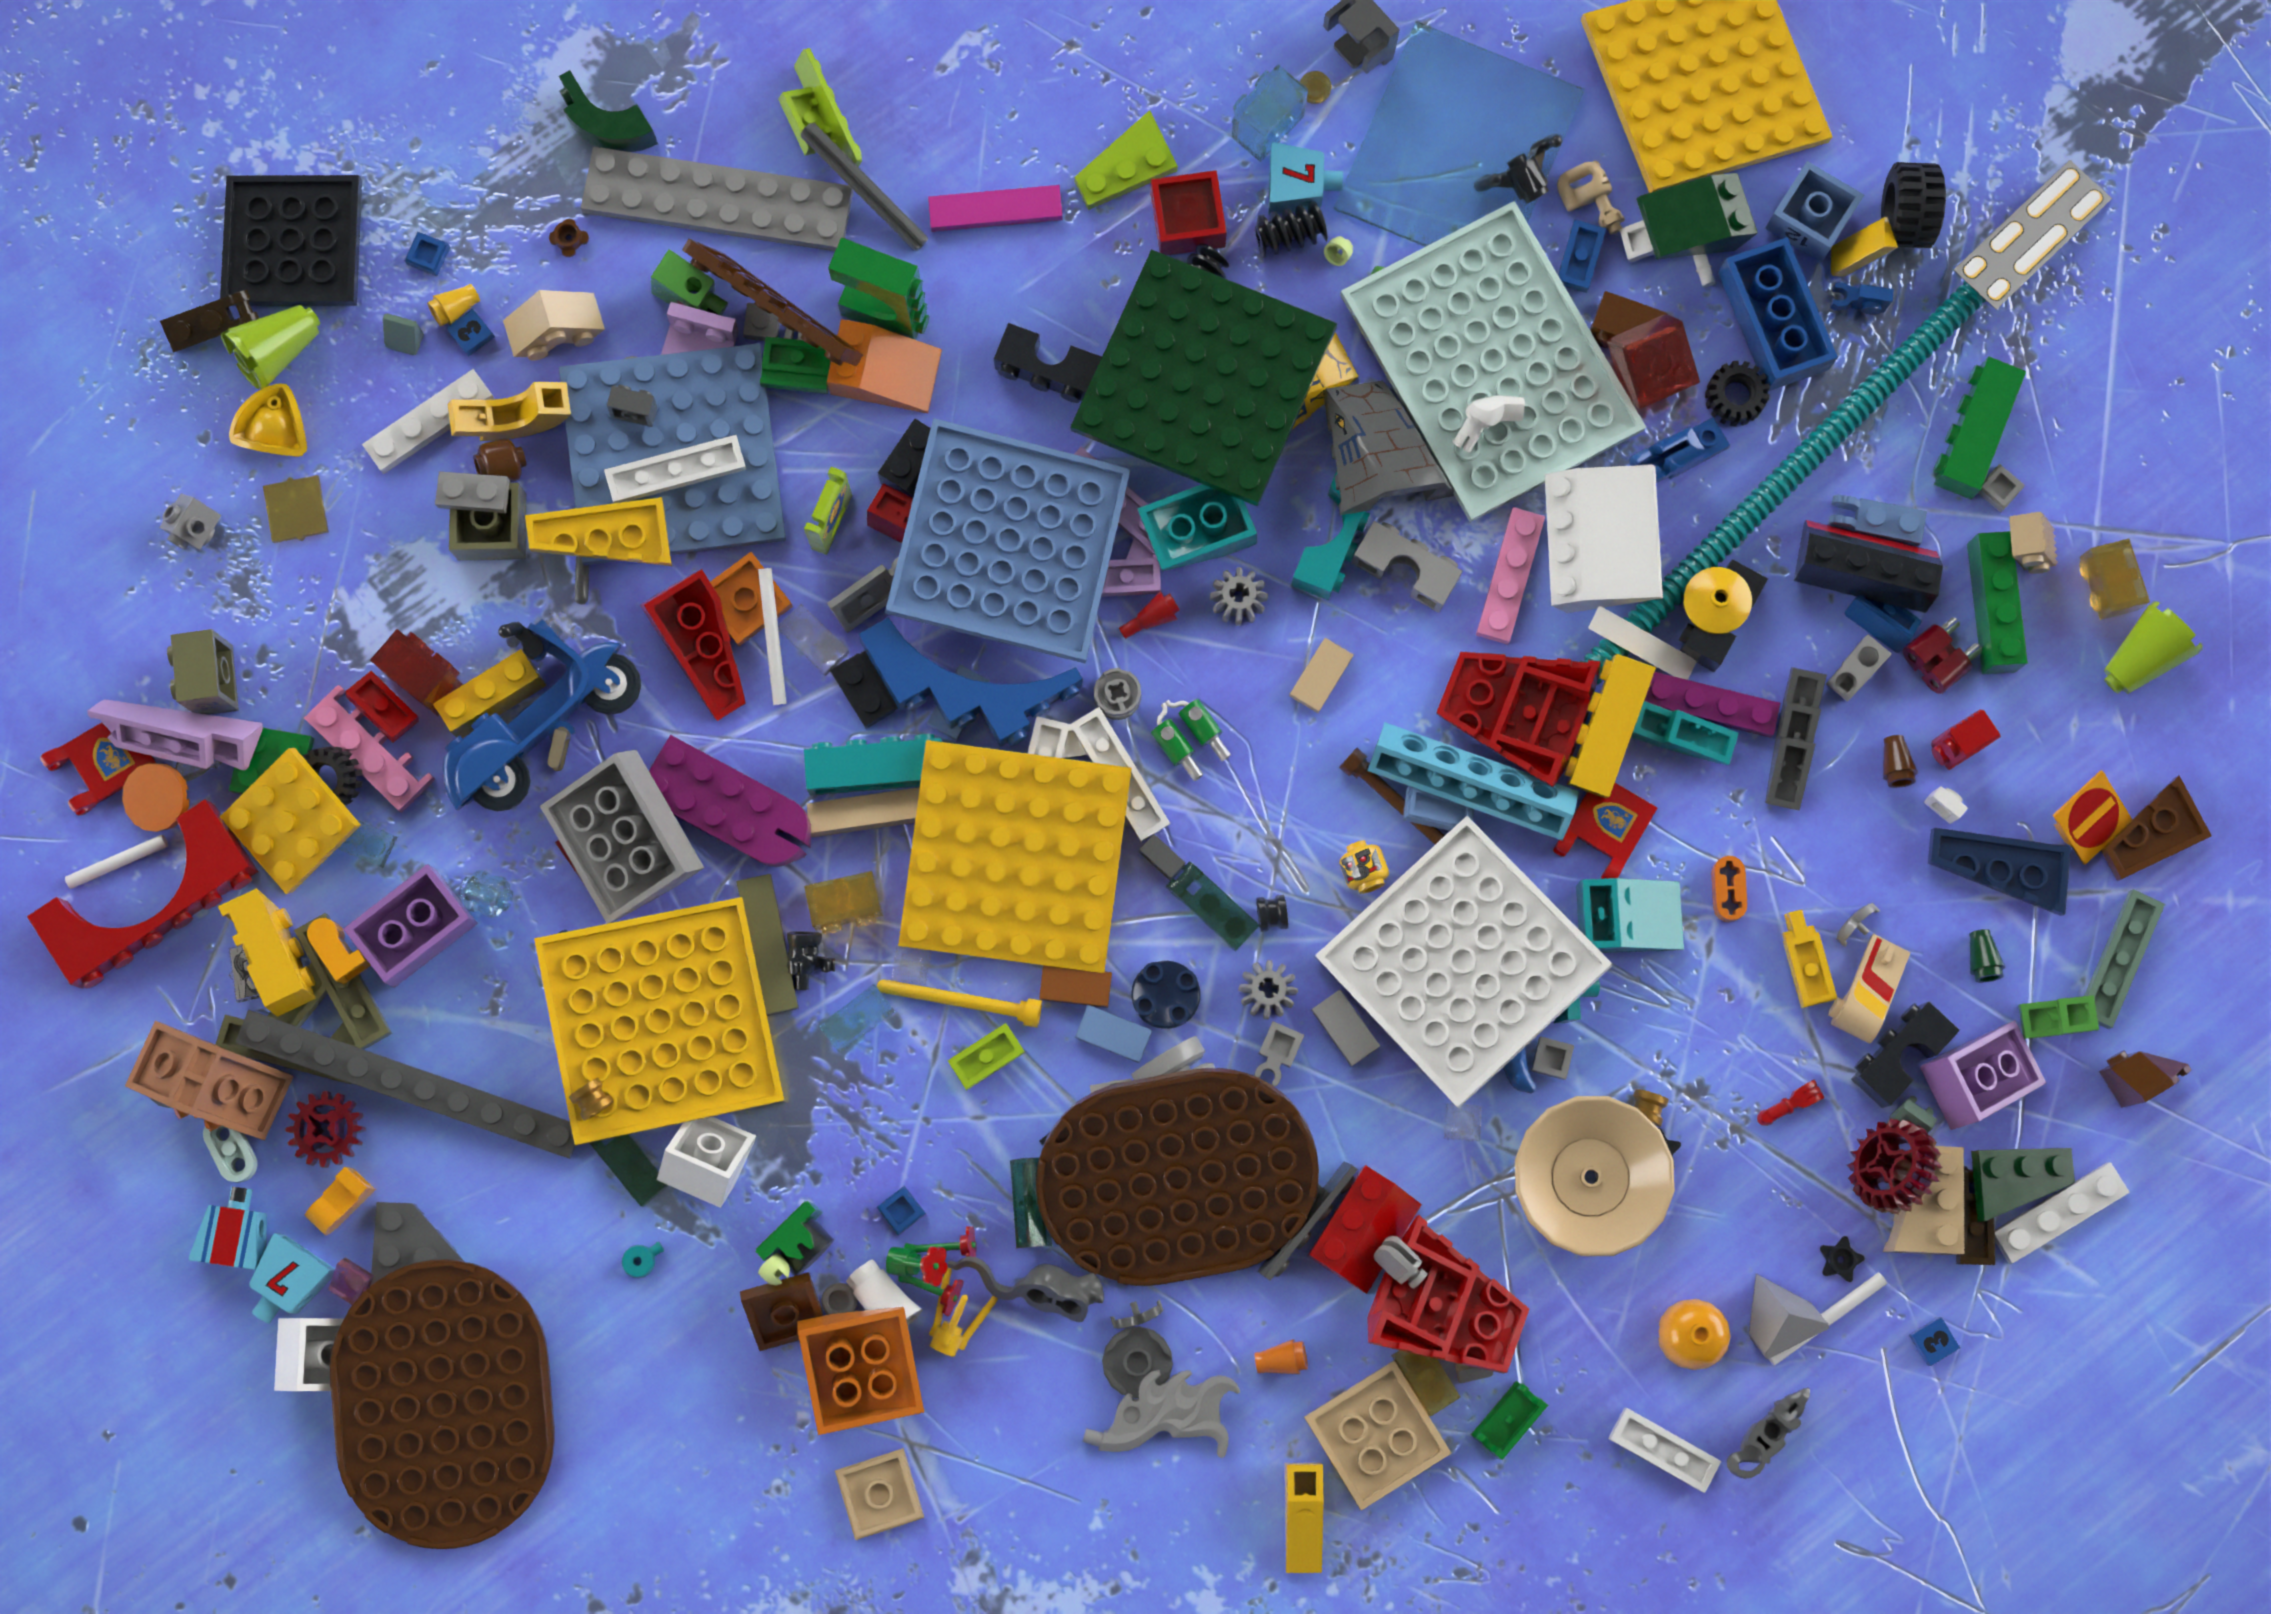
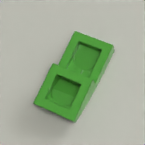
M2094 995L2018 1005L2024 1039L2099 1030Z

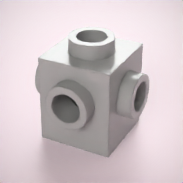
M181 493L176 502L169 505L162 517L163 522L159 528L170 534L167 540L184 550L187 546L200 550L203 545H206L212 539L215 532L214 527L222 515L194 497Z

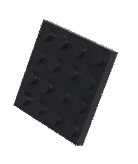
M226 175L220 299L247 289L251 297L248 300L250 306H357L362 199L361 177L359 175Z

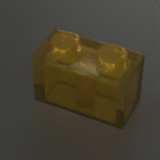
M2129 538L2090 548L2080 556V572L2082 577L2088 581L2091 590L2090 603L2093 610L2098 612L2100 620L2138 611L2150 603Z
M872 871L804 886L812 926L816 931L822 930V934L843 930L842 925L854 922L857 927L876 923V917L883 916L876 879Z

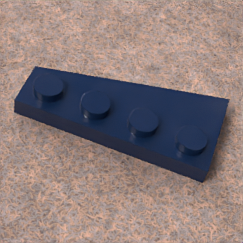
M1942 828L1931 829L1928 864L2059 916L2066 913L2071 847Z

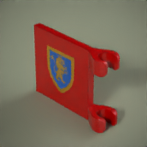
M102 722L66 744L51 749L40 756L41 762L50 771L59 769L69 759L75 766L89 791L76 795L68 801L69 807L78 816L88 813L99 802L123 789L128 775L137 767L148 763H156L151 755L115 747L108 739L111 732Z
M1614 783L1609 798H1603L1587 792L1573 815L1563 841L1558 840L1553 848V852L1564 857L1571 849L1576 838L1612 858L1604 870L1601 879L1618 878L1658 808L1617 783Z

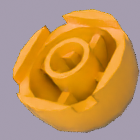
M1699 1299L1681 1300L1668 1307L1660 1318L1658 1331L1659 1346L1666 1358L1678 1367L1690 1370L1707 1369L1719 1362L1728 1350L1731 1338L1729 1323L1723 1313L1710 1302Z

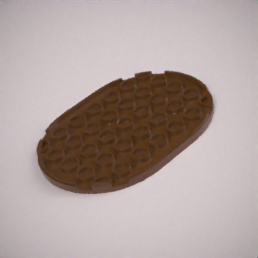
M1200 1068L1110 1085L1092 1092L1072 1105L1053 1126L1043 1145L1038 1162L1036 1194L1039 1210L1049 1234L1054 1242L1060 1245L1073 1259V1262L1090 1273L1116 1280L1120 1284L1153 1286L1233 1272L1259 1264L1273 1256L1278 1249L1295 1237L1307 1220L1317 1194L1319 1164L1314 1138L1306 1120L1293 1102L1281 1091L1266 1081L1245 1072L1225 1068Z
M452 1259L421 1261L399 1268L376 1281L357 1298L348 1310L335 1336L330 1359V1387L336 1457L340 1476L348 1495L352 1497L357 1507L365 1515L364 1517L375 1527L413 1546L430 1549H454L470 1546L495 1536L511 1525L529 1508L547 1478L554 1455L555 1422L549 1353L544 1330L536 1312L525 1296L501 1275L475 1263Z

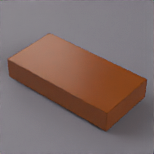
M1043 965L1039 1000L1108 1008L1112 972L1098 973Z

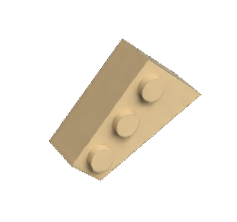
M1935 1146L1942 1154L1936 1161L1943 1168L1934 1174L1940 1182L1931 1183L1929 1188L1933 1195L1924 1194L1922 1196L1923 1205L1913 1203L1911 1212L1901 1209L1899 1215L1895 1214L1894 1224L1883 1252L1937 1255L1964 1254V1147Z

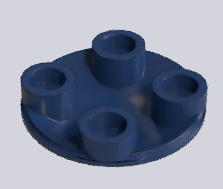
M1174 961L1148 963L1133 982L1131 991L1132 1004L1138 1016L1153 1027L1161 1029L1179 1027L1188 1022L1198 1009L1200 987L1197 977L1187 967Z

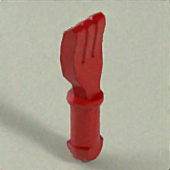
M1814 1079L1793 1091L1789 1099L1783 1098L1781 1102L1760 1111L1757 1115V1122L1762 1126L1771 1125L1777 1119L1787 1114H1792L1794 1112L1793 1108H1806L1825 1097Z

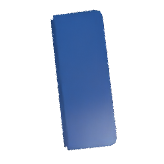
M1862 595L1856 596L1844 612L1846 617L1897 653L1911 640L1922 623L1918 617L1903 607L1866 599Z

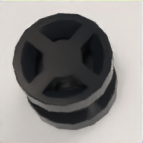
M1284 894L1277 895L1274 899L1270 900L1264 897L1256 898L1258 922L1261 932L1268 931L1270 927L1288 929V914Z

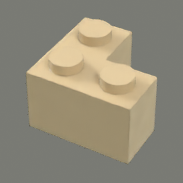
M539 290L503 320L513 356L528 357L529 360L545 358L551 349L562 343H573L577 347L589 345L598 334L605 330L595 295L588 292Z

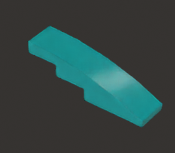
M1644 701L1631 738L1727 766L1730 765L1739 733L1683 711H1670Z

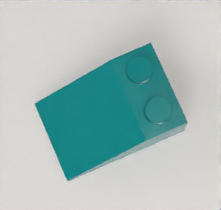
M1203 484L1137 508L1162 572L1227 556L1257 544V531L1245 502Z

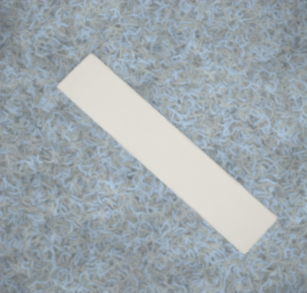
M1601 606L1597 608L1588 627L1595 633L1674 677L1688 680L1697 662L1687 654Z

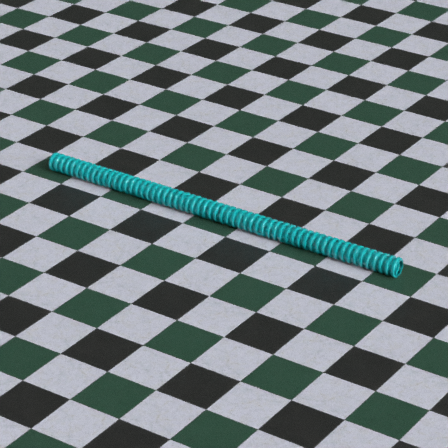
M1964 281L1963 285H1960L1956 292H1953L1949 299H1946L1942 306L1935 310V313H1932L1928 319L1922 322L1921 326L1916 328L1914 333L1910 334L1907 340L1903 341L1900 347H1897L1893 354H1890L1886 361H1883L1879 368H1876L1872 375H1869L1865 382H1862L1858 389L1851 393V396L1844 399V403L1837 406V410L1830 413V418H1825L1822 421V425L1819 424L1815 428V432L1812 431L1808 435V439L1805 438L1801 442V446H1797L1794 449V453H1790L1787 456V460H1783L1780 463V467H1776L1772 474L1765 477V481L1758 484V488L1751 491V495H1747L1744 498V503L1740 502L1737 505V510L1733 509L1729 513L1730 517L1726 516L1722 520V524H1718L1715 527V531H1711L1708 534V538H1704L1701 541V546L1697 545L1693 549L1694 553H1688L1686 560H1681L1679 567H1674L1672 574H1667L1664 577L1665 582L1662 581V599L1638 603L1635 606L1636 610H1631L1628 613V618L1624 617L1623 619L1650 634L1653 631L1652 627H1657L1660 624V620L1667 618V612L1671 613L1675 610L1674 605L1678 606L1682 603L1681 598L1684 597L1685 588L1694 575L1704 569L1718 567V562L1722 563L1726 559L1725 555L1729 556L1733 552V548H1737L1740 545V541H1744L1747 538V534H1751L1754 531V527L1760 526L1762 520L1767 519L1769 513L1776 510V505H1781L1783 498H1788L1790 491H1795L1798 488V484H1802L1805 481V477H1809L1812 474V470H1816L1819 467V463H1823L1826 460V456H1830L1833 453V449H1837L1841 442L1848 438V435L1855 432V428L1860 427L1862 421L1867 420L1869 414L1874 413L1876 407L1881 406L1883 400H1887L1890 397V393H1894L1897 390V386H1901L1904 380L1908 379L1912 372H1915L1919 365H1922L1926 358H1929L1933 351H1936L1940 344L1947 340V337L1952 336L1954 330L1959 329L1961 323L1966 322L1968 317L1972 316L1975 310L1979 309L1986 300ZM1601 639L1599 647L1594 646L1591 649L1592 654L1587 653L1584 656L1585 661L1580 660L1579 662H1588V660L1601 661L1600 675L1606 659L1611 661L1615 654L1628 656L1631 652L1608 639ZM1599 675L1597 685H1599L1602 682L1601 679H1599Z

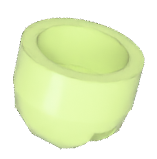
M1342 236L1331 239L1324 248L1326 259L1335 266L1344 265L1353 253L1352 243ZM1340 249L1343 251L1342 255L1338 253Z
M779 1253L768 1258L758 1270V1274L770 1285L782 1284L779 1277L784 1274L788 1278L790 1273L787 1261Z

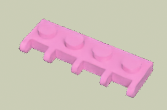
M340 685L336 686L304 719L333 747H341L342 751L352 753L349 759H357L359 762L354 768L356 770L362 769V776L402 813L433 783L435 778L428 773L418 781L406 769L414 757L407 752L396 760L382 746L388 738L381 731L373 737L358 722L364 716L358 708L349 714L337 702L345 693V690Z

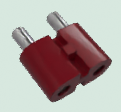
M1954 617L1941 627L1936 624L1931 625L1902 650L1903 656L1915 671L1919 669L1924 674L1921 679L1937 694H1943L1971 671V661L1982 652V647L1974 651L1980 646L1977 643H1974L1964 652L1960 647L1955 649L1952 646L1951 642L1954 640L1950 637V634L1960 626V622H1956L1946 631L1945 629L1958 620Z

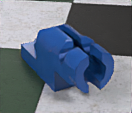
M1714 417L1693 428L1691 426L1632 455L1629 463L1630 466L1654 465L1656 483L1667 477L1671 480L1727 450L1730 444Z

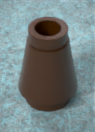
M1892 735L1884 738L1883 779L1887 780L1888 786L1892 788L1906 787L1916 782L1915 775H1917L1918 771L1904 736Z

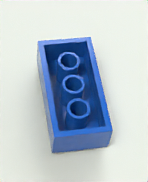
M1788 237L1726 258L1718 271V275L1754 362L1760 368L1758 372L1760 375L1764 373L1767 377L1764 383H1769V391L1828 371L1838 356Z

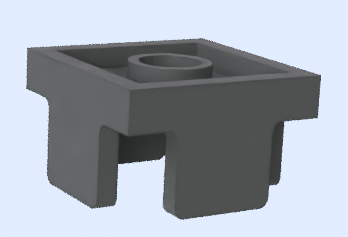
M1341 0L1326 12L1323 27L1327 32L1338 23L1347 32L1334 43V49L1351 68L1355 69L1362 64V70L1367 74L1380 63L1384 66L1394 58L1400 29L1373 0Z

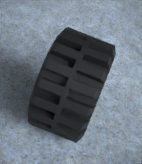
M1896 162L1892 165L1884 184L1881 219L1888 217L1898 247L1931 248L1940 234L1945 214L1946 185L1942 168L1936 163Z

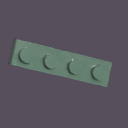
M2134 889L2130 890L2127 894L2084 995H2094L2098 1025L2107 1029L2114 1026L2165 906L2164 903Z

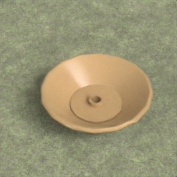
M1575 1096L1547 1108L1526 1130L1515 1158V1192L1528 1222L1552 1245L1579 1256H1615L1642 1244L1664 1221L1675 1192L1674 1160L1660 1129L1638 1108L1609 1096ZM1587 1171H1593L1596 1174V1181L1593 1184L1585 1180V1173Z

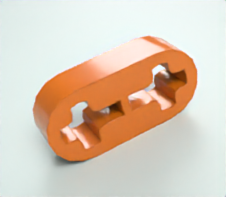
M1725 856L1719 859L1712 867V898L1715 915L1723 922L1730 923L1741 918L1747 911L1746 871L1740 859L1735 856ZM1726 863L1729 864L1730 869L1737 872L1730 879L1731 886H1727V876L1720 874V870L1726 867ZM1728 892H1731L1732 903L1739 906L1738 909L1733 911L1732 915H1729L1728 909L1722 908V904L1728 900Z

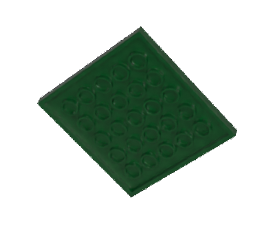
M1151 249L1070 426L1071 431L1258 507L1334 336L1337 323Z

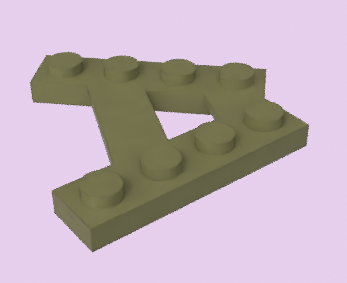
M324 913L294 930L311 961L308 968L315 980L312 990L316 999L278 1017L270 1012L268 1017L301 1027L328 994L343 1021L331 1038L365 1050L388 1037L392 1032L361 974L344 985L335 981L307 937L309 925L318 918L330 919L329 915ZM229 1015L224 1016L215 1045L245 1057L352 1084L235 1043L244 1019Z

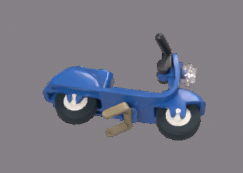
M552 610L549 613L551 616L546 621L541 619L535 625L530 623L527 628L520 622H512L500 626L498 629L499 636L507 638L506 642L509 647H517L521 642L524 653L529 659L536 660V662L543 660L547 653L561 661L566 666L567 671L553 686L509 724H506L497 713L491 716L485 713L471 725L474 731L463 739L460 735L445 747L448 753L443 758V782L448 798L455 810H460L473 800L485 809L493 811L510 810L519 805L528 794L531 783L529 770L522 758L549 735L552 743L548 756V765L555 771H561L565 764L570 733L572 735L576 733L574 727L565 720L578 710L582 704L586 702L596 712L607 715L622 713L634 704L639 697L641 689L640 674L630 660L623 655L617 654L621 648L620 643L604 642L594 644L578 655L564 643L567 638L573 639L576 636L572 631L576 625L564 611L557 615Z

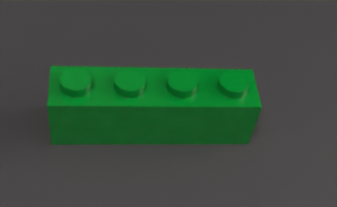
M1990 356L1980 366L1975 365L1967 382L1972 385L1968 395L1964 394L1956 410V413L1961 414L1957 425H1951L1945 438V442L1949 444L1946 454H1940L1933 469V472L1937 473L1934 485L1968 499H1972L1981 491L2026 374L2025 370Z
M2010 531L1978 533L1967 543L1978 644L1980 645L1979 648L1982 647V652L1980 653L1982 674L2015 673L2028 664L2016 560L2012 554Z

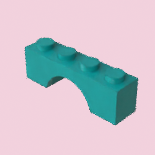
M1336 470L1328 496L1339 508L1341 496L1340 490H1336ZM1363 511L1342 515L1343 527L1333 540L1321 546L1305 547L1294 573L1291 586L1328 601L1332 591L1339 593L1346 574L1340 572L1344 561L1351 563L1358 546L1357 543L1352 541L1357 530L1360 532L1364 531L1370 513Z

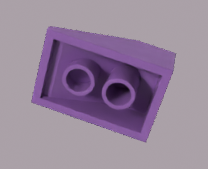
M2015 1020L1920 1066L1951 1130L1979 1122L2046 1084Z

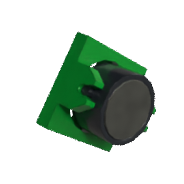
M804 1201L756 1248L755 1252L763 1261L779 1253L787 1261L790 1272L796 1276L809 1268L830 1247L834 1239L816 1221L823 1212L815 1204Z

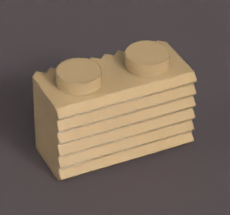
M2041 512L2010 516L2012 554L2023 570H2028L2032 574L2048 572L2050 570L2049 567L2056 566L2058 561L2055 559L2057 557L2055 553L2057 549L2054 546L2056 544L2054 540L2055 535L2053 533L2055 529L2045 515Z

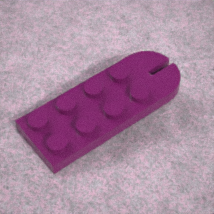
M672 735L669 736L649 772L674 816L767 866H785L807 855L800 847L776 835L778 831L781 833L785 832L800 840L803 845L811 848L810 819L798 803Z

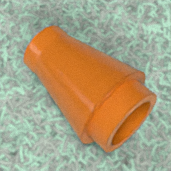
M1292 1339L1267 1350L1254 1353L1258 1374H1300L1301 1370L1308 1369L1307 1354L1303 1341L1295 1342Z

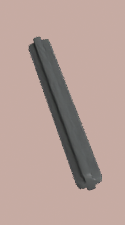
M811 123L807 125L800 134L801 138L913 250L917 251L922 248L927 242L928 237L816 124Z

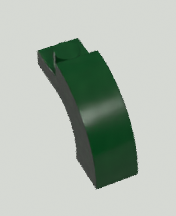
M570 70L559 75L563 85L559 93L567 105L563 109L572 128L584 140L599 148L625 152L641 151L658 144L653 129L637 104L622 111L600 109L588 100Z

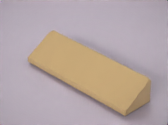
M920 787L807 803V814L811 823L810 836L813 838L915 823Z

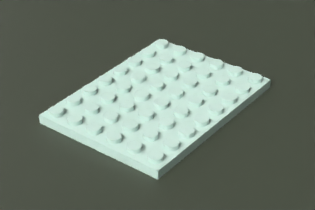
M1515 201L1341 290L1340 296L1414 426L1454 490L1453 494L1470 523L1545 483V474L1573 469L1643 432L1646 428ZM1496 395L1524 398L1523 420L1500 421L1494 426L1485 427L1473 446L1471 453L1464 451L1462 446L1459 448L1452 443L1467 419L1465 409L1473 401Z

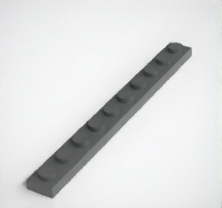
M248 1010L235 1042L571 1159L575 1149L570 1121Z

